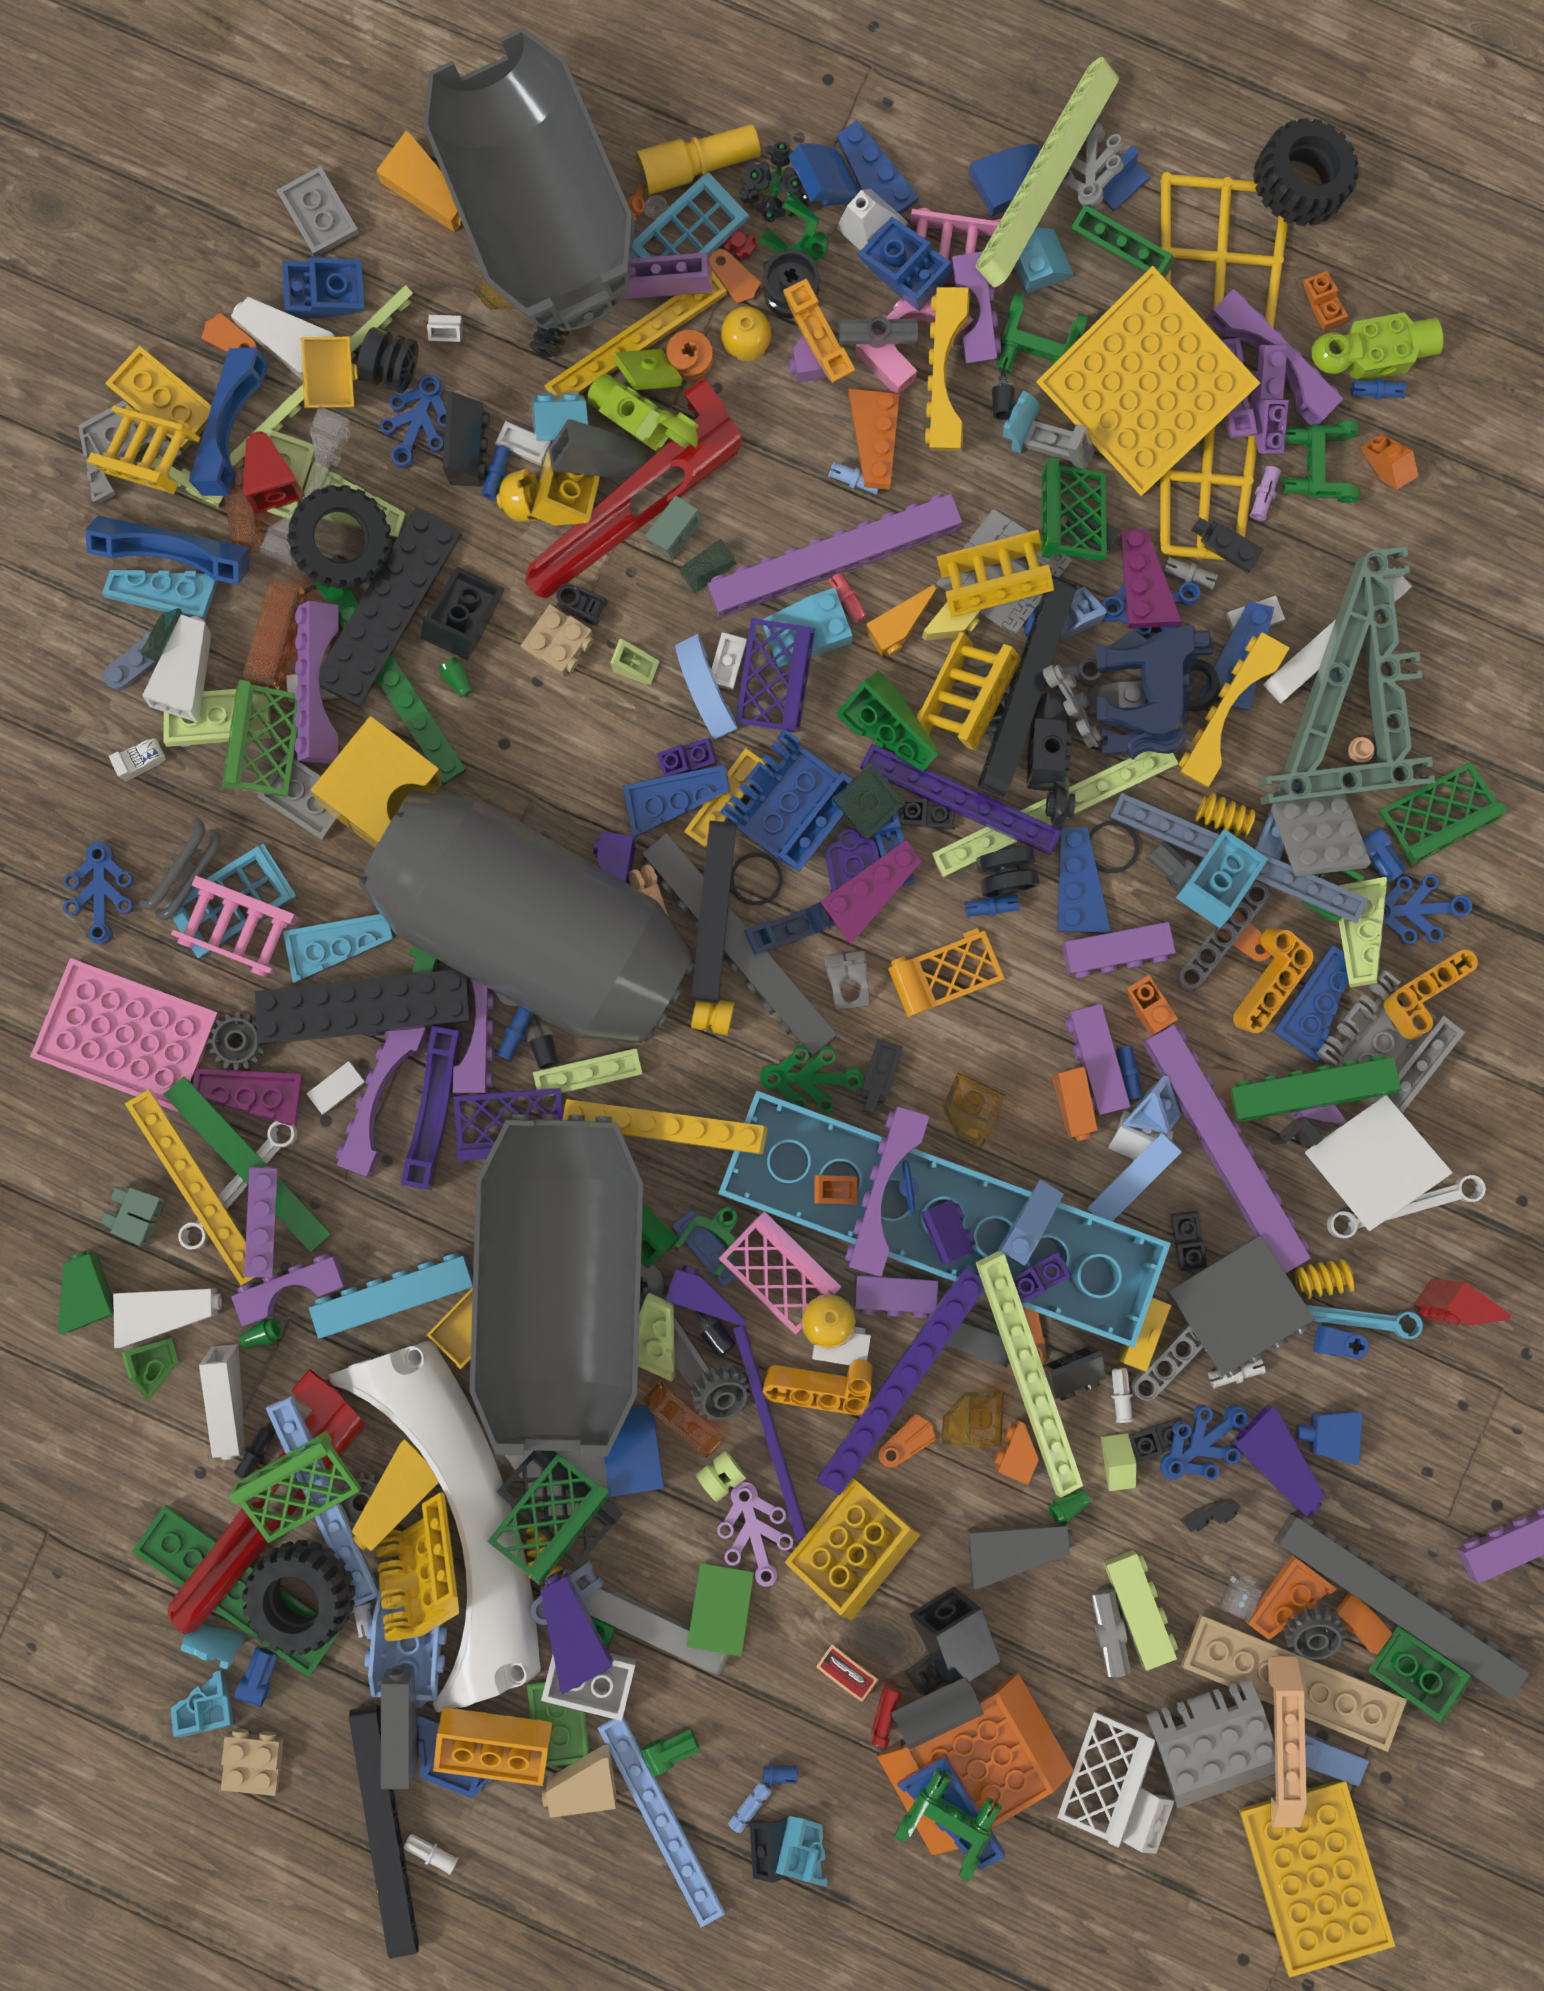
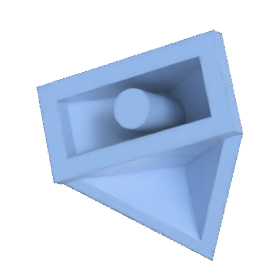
M1085 586L1077 589L1059 641L1100 624L1106 615V609Z
M1164 1075L1146 1092L1124 1121L1123 1126L1165 1133L1171 1131L1181 1117V1113L1169 1076Z

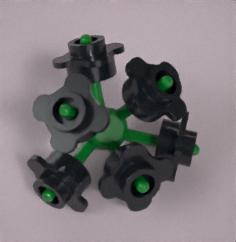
M777 142L774 146L766 147V153L770 154L771 163L777 166L776 171L771 173L767 162H762L761 164L750 162L746 167L748 180L746 183L744 179L740 180L742 188L738 189L739 198L742 199L744 204L749 203L751 209H754L753 203L759 201L758 192L767 188L772 190L771 196L764 197L762 204L757 203L755 206V210L761 213L762 217L768 222H774L776 218L785 216L786 211L782 208L781 200L777 198L778 192L786 193L787 196L792 193L808 208L810 206L808 203L809 197L801 191L803 185L794 169L787 167L782 172V167L790 164L789 156L794 151L790 149L786 142ZM792 212L789 214L791 218L796 215Z

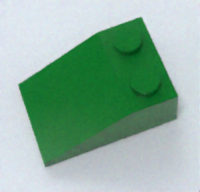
M1399 1626L1396 1627L1368 1670L1369 1673L1441 1725H1444L1473 1680L1471 1675Z

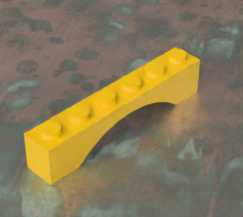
M937 287V295H932L931 310L936 312L935 322H931L930 338H934V349L929 350V365H933V375H928V391H932V402H927L926 410L927 418H931L930 428H926L925 443L930 444L931 451L962 452L964 425L955 413L949 400L946 388V366L952 344L959 331L969 320V288Z
M1263 632L1257 638L1251 637L1245 648L1248 651L1244 661L1241 659L1237 661L1231 672L1235 675L1230 684L1226 682L1218 694L1222 698L1218 706L1212 705L1205 717V720L1208 721L1204 730L1200 728L1197 730L1191 741L1195 744L1190 753L1185 752L1178 765L1182 767L1179 771L1180 774L1205 788L1210 786L1222 765L1220 753L1221 733L1230 707L1249 685L1260 678L1276 672L1290 647Z

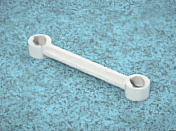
M272 1123L268 1129V1139L256 1153L268 1163L281 1147H289L295 1143L298 1136L296 1127L289 1126L291 1129L290 1140L286 1143H277L279 1141L276 1135L278 1131L277 1126L282 1123ZM238 1174L219 1194V1198L226 1209L233 1204L248 1186ZM198 1219L195 1223L185 1224L180 1229L178 1238L183 1247L187 1249H200L207 1244L209 1235ZM191 1226L198 1227L202 1231V1240L195 1246L189 1245L188 1233Z
M1461 1176L1454 1185L1422 1194L1387 1220L1457 1200L1464 1202L1479 1201L1485 1194V1184L1478 1176ZM1466 1179H1472L1477 1184L1475 1192L1470 1198L1462 1193V1184ZM1346 1211L1335 1212L1327 1220L1328 1231L1337 1238H1349L1355 1234L1357 1229L1365 1227L1355 1213L1351 1214ZM1339 1215H1345L1350 1220L1348 1228L1343 1234H1339L1334 1228V1220Z

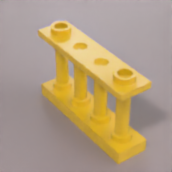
M113 406L111 411L123 419L107 452H103L102 455L91 452L87 462L105 474L174 494L178 484L169 479L170 474L168 472L184 438L199 442L200 437L191 431L192 426L181 420H177V423L142 414L129 406H125V408ZM132 424L138 425L124 457H120L118 460L116 457ZM149 429L156 430L141 463L138 462L135 465L133 462ZM166 434L174 435L159 467H155L153 471L151 466Z
M1039 530L936 556L941 577H950L953 589L945 592L951 617L1054 591L1049 564L1040 566L1036 555L1041 552ZM1026 556L1029 570L1014 573L1011 560ZM1001 563L1004 576L988 580L985 567ZM975 570L978 583L963 587L960 574Z
M959 632L916 718L928 735L933 726L958 733L959 740L967 748L976 751L1022 658L1012 646L1003 644L998 654L974 648V644L964 632ZM967 657L993 664L988 676L983 677L961 670ZM956 680L982 687L977 699L971 700L951 694L950 692ZM945 703L970 710L963 724L940 717L939 714Z

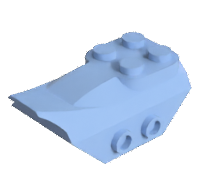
M379 1587L373 1620L369 1622L367 1628V1639H371V1646L365 1655V1667H369L368 1679L371 1696L381 1697V1683L386 1669L395 1667L414 1669L416 1708H423L428 1701H437L439 1673H443L445 1656L440 1655L441 1645L446 1643L447 1628H444L443 1624L423 1636L397 1641L385 1640L383 1616L400 1611L405 1612V1608L383 1609L381 1605L383 1599H381Z

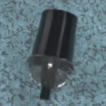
M1001 371V376L995 378L990 386L993 417L998 420H1008L1014 408L1016 385L1010 377L1006 376V371Z
M537 1018L533 1019L534 1026L528 1032L527 1041L532 1048L538 1068L552 1067L559 1063L553 1041V1032L546 1025L539 1024Z
M699 1311L695 1312L699 1318L696 1321L697 1334L706 1341L718 1357H721L735 1346L736 1343L720 1322V1318L708 1314L703 1315Z

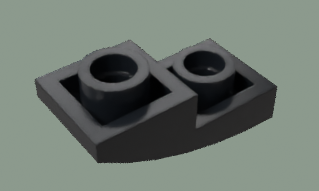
M901 798L899 821L901 825L953 830L954 812L927 799Z
M1196 1210L1170 1214L1180 1270L1207 1267L1205 1242L1202 1239L1199 1212Z
M1179 1417L1130 1434L1129 1438L1137 1462L1163 1455L1164 1452L1170 1451L1174 1437L1173 1425L1177 1421H1182V1418ZM1184 1426L1179 1429V1434L1185 1431ZM1189 1438L1184 1439L1183 1447L1190 1445Z
M1233 1499L1220 1500L1195 1509L1180 1519V1521L1189 1531H1200L1209 1524L1210 1521L1208 1519L1210 1517L1219 1524L1223 1521L1224 1523L1231 1521L1237 1515L1236 1510L1241 1506Z

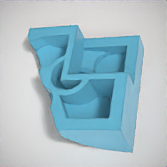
M1025 391L1021 393L1012 410L1009 421H1006L1003 427V437L1012 440L1011 450L1020 454L1024 448L1023 442L1032 421H1036L1041 409L1036 398Z
M201 1624L195 1632L185 1635L181 1651L196 1655L204 1661L221 1660L219 1667L228 1669L234 1663L236 1651L244 1644L246 1633Z
M223 1671L214 1672L211 1679L201 1687L197 1686L190 1692L189 1697L179 1701L171 1708L173 1737L183 1738L234 1725L229 1692Z
M788 1816L776 1869L777 1874L827 1887L828 1880L826 1877H822L821 1861L825 1860V1850L822 1846V1824Z

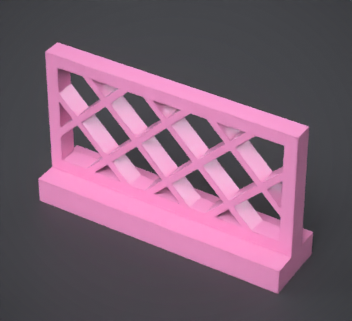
M765 1211L718 1258L795 1335L802 1329V1323L800 1321L795 1326L788 1319L787 1307H802L803 1316L804 1309L808 1305L806 1304V1288H816L822 1295H835L841 1288ZM754 1229L763 1236V1247H748V1235ZM744 1240V1247H738ZM767 1241H768L773 1247H767ZM763 1250V1266H749L748 1251ZM767 1250H777L782 1254V1266H768ZM733 1251H744L745 1266H734L726 1258ZM786 1259H787L793 1266H786ZM764 1269V1285H753L749 1281V1270ZM768 1269H782L783 1285H768ZM786 1269H797L801 1273V1285H787ZM739 1270H745V1276ZM806 1279H807L812 1285H806ZM783 1288V1304H772L768 1300V1289ZM787 1288H802V1304H787ZM758 1289H764V1295ZM777 1308H783V1314Z

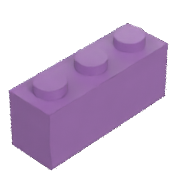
M856 1275L854 1308L860 1309V1314L876 1315V1310H887V1316L903 1317V1312H914V1317L929 1318L930 1313H933L937 1307L938 1281Z

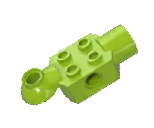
M1405 312L1354 321L1346 335L1340 333L1321 335L1313 344L1312 359L1321 371L1329 374H1338L1348 368L1349 375L1356 380L1368 381L1405 374L1416 362V359L1439 355L1442 352L1443 331L1437 318L1413 322ZM1330 348L1337 349L1339 354L1332 353Z
M609 374L599 376L592 383L588 392L589 405L654 451L658 452L663 448L669 438L683 448H686L688 443L697 448L698 435L696 430L699 425L681 412L675 416L669 411L659 409L646 398L644 399L636 391Z

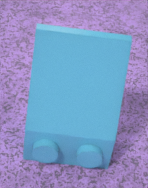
M835 587L811 595L762 619L816 628L811 658L852 643L853 635ZM763 625L766 637L768 639L770 636H772V633L770 632L767 626ZM773 627L775 632L781 629L778 627ZM786 629L778 635L786 647L795 641L796 630ZM775 638L769 642L774 657L783 651ZM793 648L789 650V652H790L792 655H793ZM786 653L775 661L779 669L791 665V660Z
M1224 829L1187 880L1176 899L1221 928L1233 914L1268 858Z

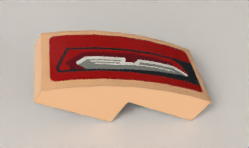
M833 1644L816 1666L821 1672L861 1702L866 1700L879 1681L859 1662H855Z

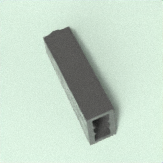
M570 419L566 421L549 447L552 471L628 479L649 460L644 443Z
M1050 1523L967 1530L971 1584L974 1589H980L1069 1555V1546L1074 1545L1072 1529L1068 1530V1526L1065 1523L1060 1525Z
M395 1667L386 1669L381 1683V1789H409L419 1759L414 1669Z

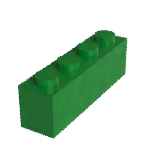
M1087 205L1083 206L1071 227L1079 237L1143 274L1154 266L1166 278L1176 261L1171 253Z

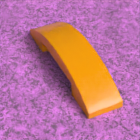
M804 279L784 289L783 293L797 325L829 380L833 383L855 372V368L844 347H840L819 308V301L808 280Z

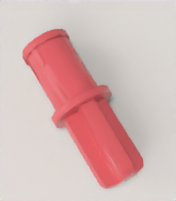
M843 573L834 575L833 579L830 578L828 583L832 588L835 587L841 605L845 607L854 623L864 620L866 612L856 597L857 592L852 591Z

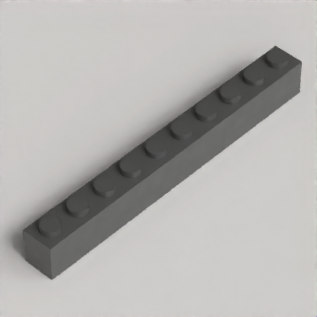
M666 833L642 853L645 859L642 863L644 866L650 865L654 868V871L662 879L659 882L668 894L673 892L679 900L676 904L685 914L690 912L696 919L693 924L698 929L704 877ZM728 906L724 953L730 959L727 964L736 975L740 972L747 979L744 984L753 995L758 992L764 999L761 1004L770 1015L775 1012L781 1020L778 1022V1025L787 1035L792 1033L798 1041L795 1045L806 1046L809 1054L813 1057L822 1047L836 1038L837 1034L768 952L754 955L744 932L747 927Z
M1293 1514L1289 1515L1273 1540L1274 1542L1511 1701L1514 1699L1529 1675L1527 1671L1521 1668L1522 1661L1509 1653L1506 1657L1498 1652L1500 1648L1498 1645L1486 1637L1482 1642L1475 1637L1477 1631L1462 1622L1458 1626L1452 1622V1614L1441 1607H1438L1437 1610L1433 1609L1428 1605L1431 1600L1417 1591L1412 1595L1405 1590L1407 1584L1395 1576H1392L1391 1579L1385 1577L1382 1574L1384 1571L1382 1567L1371 1560L1366 1564L1359 1559L1361 1553L1349 1545L1342 1548L1336 1544L1338 1540L1336 1536L1325 1529L1320 1533L1313 1528L1315 1522L1303 1514H1300L1299 1518Z

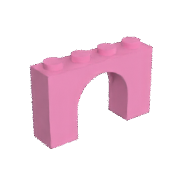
M901 298L894 305V310L889 315L884 314L882 316L887 319H917V321L931 325V322H935L936 312L931 310L932 298L920 311ZM970 316L967 323L959 331L952 347L971 331L973 319ZM881 329L872 330L876 335L884 334ZM856 344L855 354L892 393L900 395L916 381L917 370L897 350L894 344H886L881 348H873L869 344Z

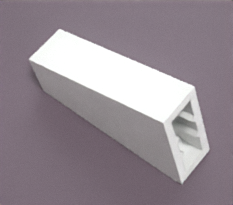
M250 297L238 303L231 315L237 327L301 380L300 338L335 337L330 331Z
M184 615L180 616L142 695L149 707L197 723L200 718L212 636L203 619L197 616H191V618Z
M217 1288L113 1294L114 1348L127 1347L217 1316L218 1310L222 1306L221 1294H218Z
M238 1344L211 1346L199 1364L212 1458L221 1457L223 1460H229L240 1455L245 1446Z

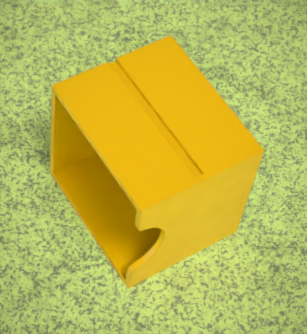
M370 716L311 788V792L319 806L349 829L352 828L354 833L376 848L394 815L397 814L401 804L411 791L436 793L442 783L439 768Z

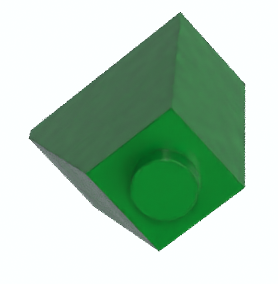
M85 1250L71 1255L72 1260L63 1264L58 1322L59 1334L73 1332L114 1315V1299L97 1253L87 1254Z

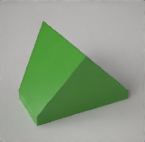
M172 1337L122 1352L129 1379L147 1401L150 1400L176 1364L179 1363Z

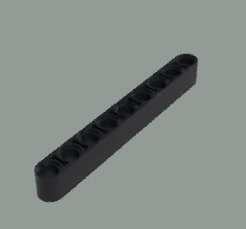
M1051 575L1054 591L1043 593L1021 655L1022 659L1013 678L978 781L979 788L1001 797L1005 796L1013 779L1046 681L1043 669L1052 663L1077 589V585L1054 575Z
M378 1704L351 1709L349 1711L350 1729L387 1954L389 1959L418 1954L419 1939L394 1789H381V1710Z

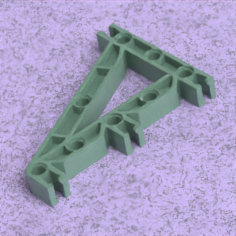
M1407 546L1373 550L1357 559L1283 774L1258 779L1260 789L1265 788V785L1271 783H1279L1281 796L1273 798V793H1267V796L1260 798L1261 805L1435 783L1434 775L1427 777L1426 775H1420V779L1413 778L1412 766L1418 764V767L1426 765L1427 767H1433L1432 757L1404 759L1412 745L1405 691L1396 683L1415 681L1423 678L1422 670L1416 672L1408 671L1407 674H1402L1399 663L1401 661H1406V663L1420 662V651L1392 654V651L1399 643L1393 586L1385 579L1399 578L1410 573L1409 565L1396 567L1395 569L1388 568L1387 558L1393 557V559H1398L1400 557H1408ZM1369 560L1375 563V571L1369 568ZM1375 612L1381 615V624L1375 620ZM1362 644H1364L1378 763L1316 770L1323 760ZM1382 664L1388 669L1387 676L1381 672ZM1331 670L1337 673V682L1332 681L1330 678ZM1389 716L1394 720L1393 729L1387 723ZM1395 768L1400 772L1399 781L1393 775ZM1344 775H1347L1350 779L1349 787L1343 784ZM1294 780L1300 786L1298 793H1295L1291 787Z

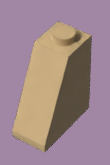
M609 1744L599 1747L548 1778L546 1790H542L543 1807H548L550 1818L616 1809L617 1794Z

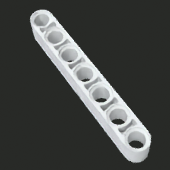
M1403 576L1385 579L1393 586L1394 603L1412 587ZM1375 612L1376 620L1380 616V614L1377 612ZM1336 620L1263 684L1280 704L1319 670Z

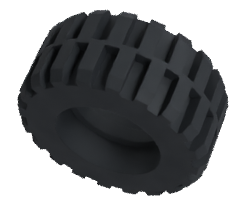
M1309 118L1299 119L1298 122L1292 120L1275 131L1259 154L1253 174L1254 183L1258 184L1255 189L1258 196H1262L1263 205L1266 208L1269 207L1272 210L1271 214L1275 217L1281 216L1284 218V222L1289 224L1297 222L1296 225L1306 226L1307 223L1312 226L1317 225L1321 221L1329 220L1337 213L1353 192L1357 184L1356 180L1359 177L1358 158L1356 154L1353 155L1354 147L1351 142L1347 143L1345 140L1346 136L1342 132L1338 133L1334 130L1335 126L1322 124V120L1314 119L1312 122L1309 121ZM1297 160L1309 164L1319 174L1322 185H1313L1300 179L1291 168L1289 161Z
M328 485L325 488H318L299 503L288 525L287 541L290 546L291 557L297 563L296 566L307 575V578L327 588H353L368 581L381 570L391 548V528L385 519L387 516L384 510H380L377 506L378 502L373 497L370 499L365 495L364 491L351 489V486ZM341 512L355 518L362 527L364 545L359 555L348 562L331 561L319 552L315 544L314 532L316 525L321 518L330 513Z
M298 1540L295 1543L290 1541L282 1544L279 1548L276 1547L252 1569V1573L245 1581L247 1588L243 1590L242 1600L247 1603L242 1608L244 1616H249L250 1621L247 1623L250 1629H255L258 1632L257 1638L261 1642L266 1640L270 1643L269 1648L275 1651L281 1648L284 1654L290 1655L296 1650L299 1655L308 1654L311 1650L317 1651L326 1643H329L350 1618L349 1614L353 1611L355 1604L354 1600L351 1599L356 1595L355 1586H350V1582L353 1580L351 1571L346 1572L344 1569L346 1563L342 1558L338 1560L334 1556L335 1551L331 1548L324 1550L322 1549V1544L315 1541L308 1545L307 1540ZM282 1577H295L310 1585L318 1598V1616H301L286 1606L280 1593Z

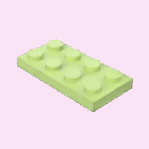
M236 689L203 691L198 723L164 712V744L166 747L228 742ZM253 692L252 701L259 710L270 703L264 694ZM270 707L266 711L262 712V715L271 725ZM252 708L250 716L255 713ZM258 716L249 721V727L255 735L266 729ZM268 731L258 739H271V733ZM247 733V740L251 739V737Z

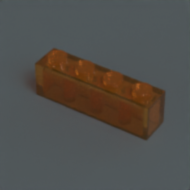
M272 578L269 580L242 676L245 681H250L252 685L268 686L271 689L279 690L280 684L285 682L287 674L285 669L287 659L290 660L294 649L292 644L293 637L298 634V623H296L295 614L298 606L307 602V595H305V591L300 585Z

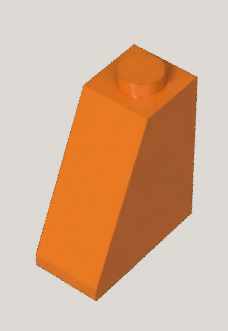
M1080 1067L1052 1076L1068 1138L1075 1137L1076 1142L1092 1138L1091 1132L1098 1130L1085 1068Z

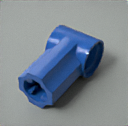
M1381 828L1375 829L1362 838L1371 863L1381 877H1387V883L1407 871L1392 850L1390 838Z
M257 1646L255 1648L247 1672L242 1676L236 1689V1699L258 1707L263 1705L270 1689L271 1683H269L278 1659L277 1654L267 1647Z

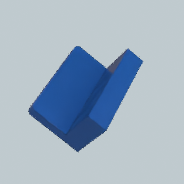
M1133 145L1120 156L1124 164L1123 169L1115 174L1103 188L1102 201L1112 211L1118 209L1149 179V174L1136 162L1139 151Z

